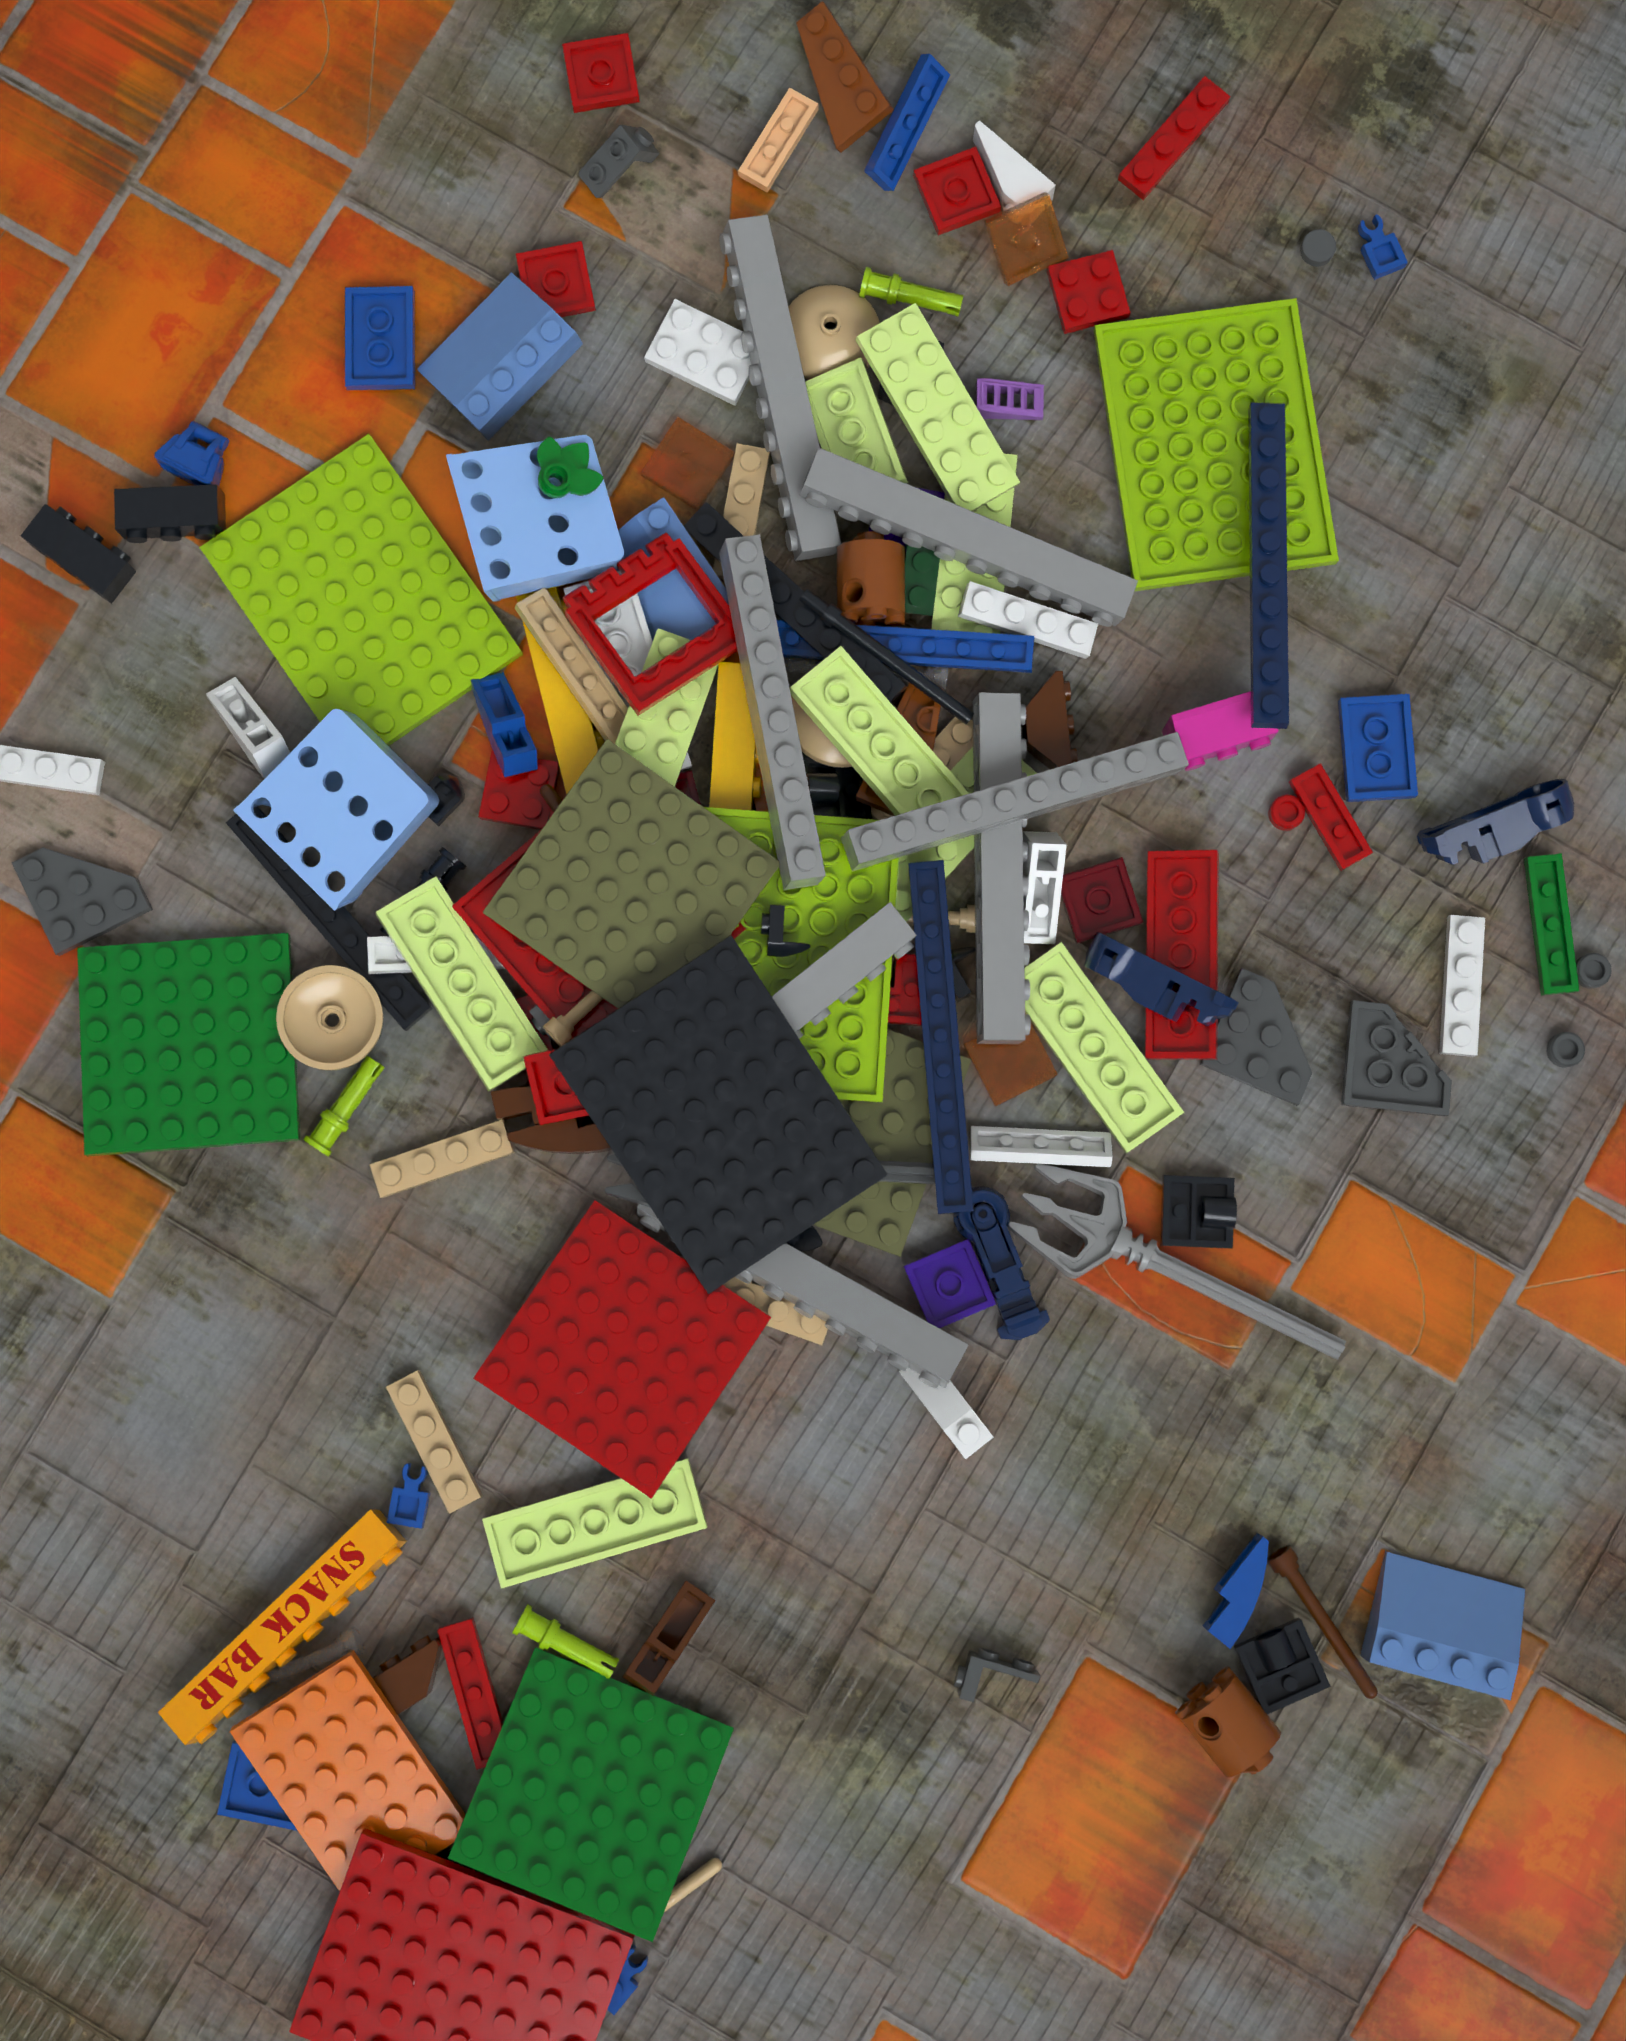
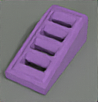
M977 378L975 405L983 419L1043 420L1044 385ZM987 393H993V405L987 404ZM1000 394H1007V406H1000ZM1014 394H1020V408L1014 407ZM1027 394H1034V409H1027Z

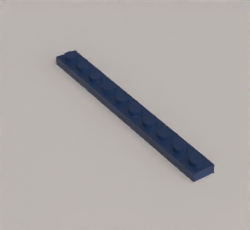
M1250 403L1248 421L1251 728L1287 729L1289 725L1285 404Z
M944 860L908 863L914 932L917 935L915 937L937 1212L938 1214L973 1212Z

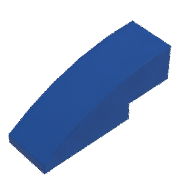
M504 672L489 675L482 679H472L471 684L476 704L504 777L538 769L537 749L526 728L525 715Z
M1256 1533L1213 1588L1224 1599L1203 1624L1207 1631L1229 1649L1232 1648L1243 1632L1255 1608L1263 1585L1269 1541Z

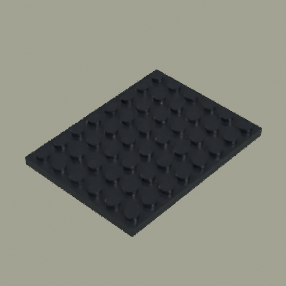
M732 935L549 1054L708 1294L888 1175Z

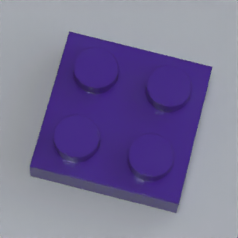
M969 1239L904 1266L926 1321L937 1328H942L996 1305V1301Z

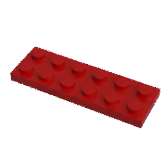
M1148 851L1146 956L1218 991L1219 851ZM1175 983L1172 991L1177 993L1181 985ZM1187 1005L1178 1021L1175 1022L1146 1007L1145 1058L1147 1060H1217L1218 1019H1216L1214 1024L1206 1026L1197 1021L1200 1010Z

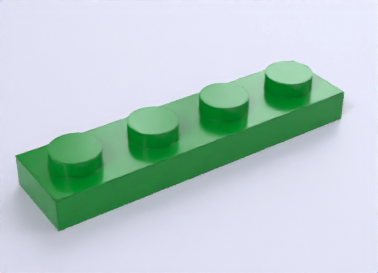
M1562 853L1524 858V867L1541 996L1578 992L1579 983Z

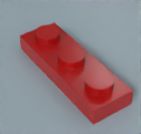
M1321 763L1288 782L1297 798L1303 804L1305 812L1340 871L1373 853Z

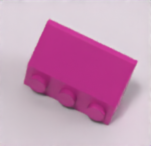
M1251 691L1171 715L1162 733L1165 736L1178 732L1189 763L1185 767V771H1190L1204 766V760L1216 756L1218 761L1232 758L1238 755L1237 750L1250 746L1251 751L1265 748L1271 745L1270 740L1276 736L1278 729L1251 728Z

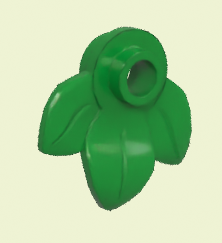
M547 437L539 446L537 460L541 470L538 475V486L545 495L551 498H562L568 493L584 496L595 491L602 483L603 476L600 473L587 469L589 463V446L587 443H575L561 449L560 445L552 437ZM557 478L561 485L554 486L549 482V479Z

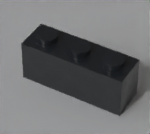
M217 484L114 489L115 530L128 542L144 543L147 542V538H160L163 541L175 542L180 541L182 537L195 536L196 539L211 540L226 530L225 494Z
M44 504L21 534V537L34 549L112 604L136 573L128 564L131 558L114 545L110 550L102 545L101 542L104 538L90 527L86 526L84 530L74 524L77 519L59 506L55 511L47 504Z

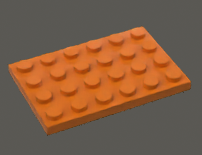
M354 1650L231 1728V1735L339 1891L364 1828L433 1855L455 1842L466 1814Z

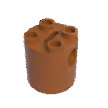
M867 531L857 534L853 540L842 543L837 547V607L842 610L841 614L855 625L876 626L885 624L890 627L905 625V547L902 544L891 540H884L883 534Z
M1227 1666L1221 1669L1207 1686L1200 1682L1188 1691L1186 1696L1189 1700L1182 1704L1175 1713L1226 1777H1233L1240 1773H1250L1253 1775L1263 1770L1272 1761L1274 1756L1270 1753V1750L1279 1740L1281 1731L1236 1674Z

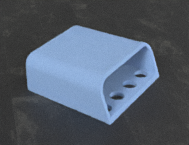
M578 435L554 439L561 449L575 443H587L589 446L587 469L594 470L602 475L595 447L589 436ZM543 441L446 455L482 587L486 595L493 602L539 591L542 588L548 589L592 579L611 566L617 570V563L622 560L624 555L623 545L604 479L595 491L584 496L568 493L562 498H551L540 490L538 475L541 468L537 460V451ZM557 478L549 479V482L552 485H561L560 481Z
M333 709L233 811L335 911L354 902L362 894L369 883L438 806L439 797L363 720L354 713ZM265 805L271 807V812L267 817L259 818L254 813L253 808ZM286 822H289L296 830L295 838L288 843L283 842L278 835L279 827ZM308 847H314L321 855L320 862L315 867H309L303 861V853ZM334 871H338L345 878V886L337 892L331 890L327 883L328 876Z

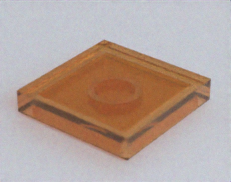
M1046 192L984 220L1003 281L1007 286L1069 258L1050 195Z
M677 417L641 471V476L698 511L733 460L735 452Z
M1032 1023L1030 1034L1025 1035L1026 1040L1019 1044H977V1038L964 1044L995 1107L1058 1075Z

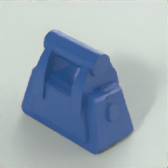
M192 421L181 435H174L155 452L154 457L163 470L192 485L217 484L219 486L224 469L222 456L229 445V439ZM200 439L210 445L205 448L197 444V441Z

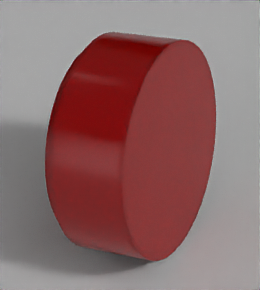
M1282 795L1270 805L1268 811L1269 820L1277 829L1283 831L1292 830L1303 821L1305 808L1296 796Z

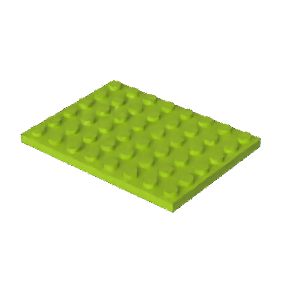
M1297 298L1095 325L1094 337L1131 578L1138 580L1135 591L1250 576L1248 421L1250 403L1285 404L1287 571L1337 564L1339 558Z
M367 434L218 534L216 538H212L199 547L317 719L321 722L333 709L354 713L388 746L471 691L472 679H482L486 676L494 675L523 655L519 646L370 434Z
M704 807L777 859L769 812ZM814 815L826 876L815 886L783 890L780 869L778 867L740 922L746 930L734 940L771 997L888 903L891 902L896 907L899 858L852 871L841 837L847 830L879 820ZM770 905L785 906L783 941L810 944V948L790 956H767V935L761 934L762 913H769ZM892 956L883 962L887 969L871 982L867 977L858 982L855 986L859 991L842 1004L837 999L827 1008L831 1014L816 1026L809 1021L799 1029L803 1034L799 1038L839 1100L883 1102Z

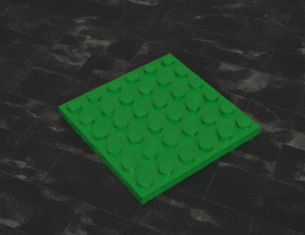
M289 933L77 948L84 1155L89 1157L300 1141L297 1061L281 1041L276 1022L279 1000L286 987L293 981L291 938Z
M535 1648L448 1859L653 1942L734 1728L612 1678L607 1679L595 1671Z

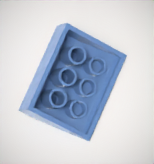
M511 272L417 370L489 441L583 343L573 328Z
M664 497L635 515L618 530L624 549L622 559L638 549H642L650 557L645 545L665 532L669 534L673 541L680 538L729 605L726 588ZM674 569L638 592L652 641L658 628L692 640L716 625L677 569Z
M1385 1551L1360 1656L1370 1663L1511 1701L1519 1666L1525 1589Z

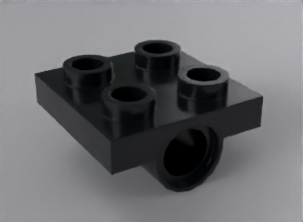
M803 756L814 815L872 819L871 807L856 801V795L864 779L853 767H831L816 762L810 757Z
M1163 1175L1160 1246L1232 1249L1233 1229L1237 1219V1203L1234 1197L1235 1178Z
M1299 1617L1234 1645L1255 1697L1267 1714L1331 1687L1303 1622Z

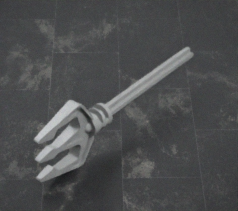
M1037 1164L1035 1166V1170L1055 1185L1068 1180L1099 1194L1102 1198L1099 1215L1094 1216L1057 1206L1048 1197L1023 1193L1021 1196L1041 1215H1052L1084 1240L1085 1247L1075 1258L1040 1241L1037 1228L1015 1222L1008 1224V1228L1067 1277L1071 1279L1079 1278L1109 1258L1117 1260L1123 1255L1125 1256V1264L1129 1265L1132 1261H1135L1136 1270L1140 1272L1152 1269L1336 1360L1343 1353L1345 1340L1160 1251L1156 1240L1151 1239L1146 1244L1143 1242L1144 1237L1141 1233L1137 1238H1133L1132 1229L1126 1226L1127 1217L1123 1191L1119 1182L1109 1178L1045 1164Z

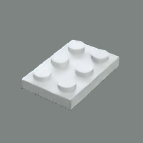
M674 299L644 357L645 362L734 406L737 404L749 381V365H751L749 353H745L742 347L741 335L743 331Z

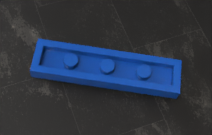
M931 54L920 55L864 170L884 191H894L950 77L948 71Z

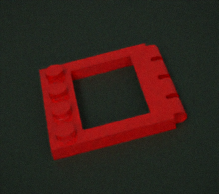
M666 532L645 545L650 557L642 549H638L617 563L618 569L622 573L621 575L611 566L589 580L588 583L593 593H590L585 585H581L563 597V601L568 608L565 610L564 615L637 716L738 651L729 605L681 539L678 538L673 541ZM674 569H677L716 625L637 676H634L594 620Z

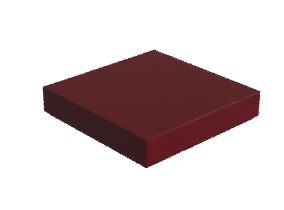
M1123 857L1063 875L1061 898L1076 944L1094 939L1097 932L1108 935L1144 923Z

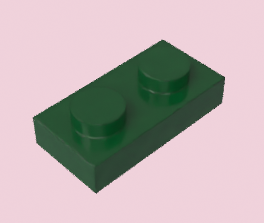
M905 544V613L933 616L940 558L935 556L934 551L925 547L914 548Z

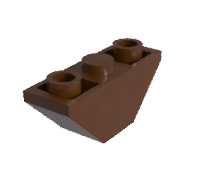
M1055 671L1026 706V721L1023 725L1027 751L1050 770L1078 762L1076 748H1070L1069 735H1074L1073 714L1067 715L1066 702L1071 701L1070 682L1063 679V671Z
M429 1635L418 1640L410 1646L411 1654L403 1659H400L398 1654L380 1664L379 1667L382 1672L372 1677L397 1714L427 1697L432 1691L442 1652L439 1636L431 1640Z

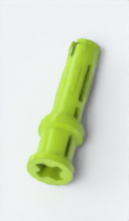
M870 267L865 268L859 294L861 298H865L867 295L884 299L889 305H892V303L896 304V301L911 305L916 303L918 307L944 312L959 317L964 296L902 281V277L899 274L894 273L892 276L872 272Z
M366 1056L336 1102L329 1110L322 1111L320 1114L322 1119L311 1135H306L303 1140L329 1157L332 1153L330 1148L341 1132L348 1130L349 1123L347 1121L385 1067L371 1057Z
M526 1605L512 1634L516 1636L523 1634L539 1643L540 1649L548 1650L551 1647L610 1679L614 1671L603 1666L601 1662L603 1661L616 1668L619 1658H615L573 1634L566 1632L560 1628L561 1624L558 1623V1620L555 1618L548 1620L532 1611L531 1605Z

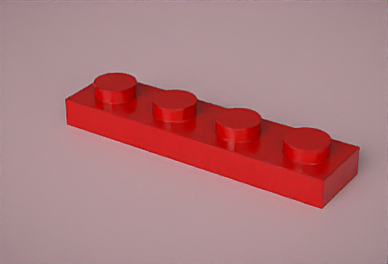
M1204 76L1121 171L1118 181L1144 201L1229 103L1231 96Z
M474 1617L439 1627L437 1631L475 1767L478 1770L486 1767L503 1726V1720Z

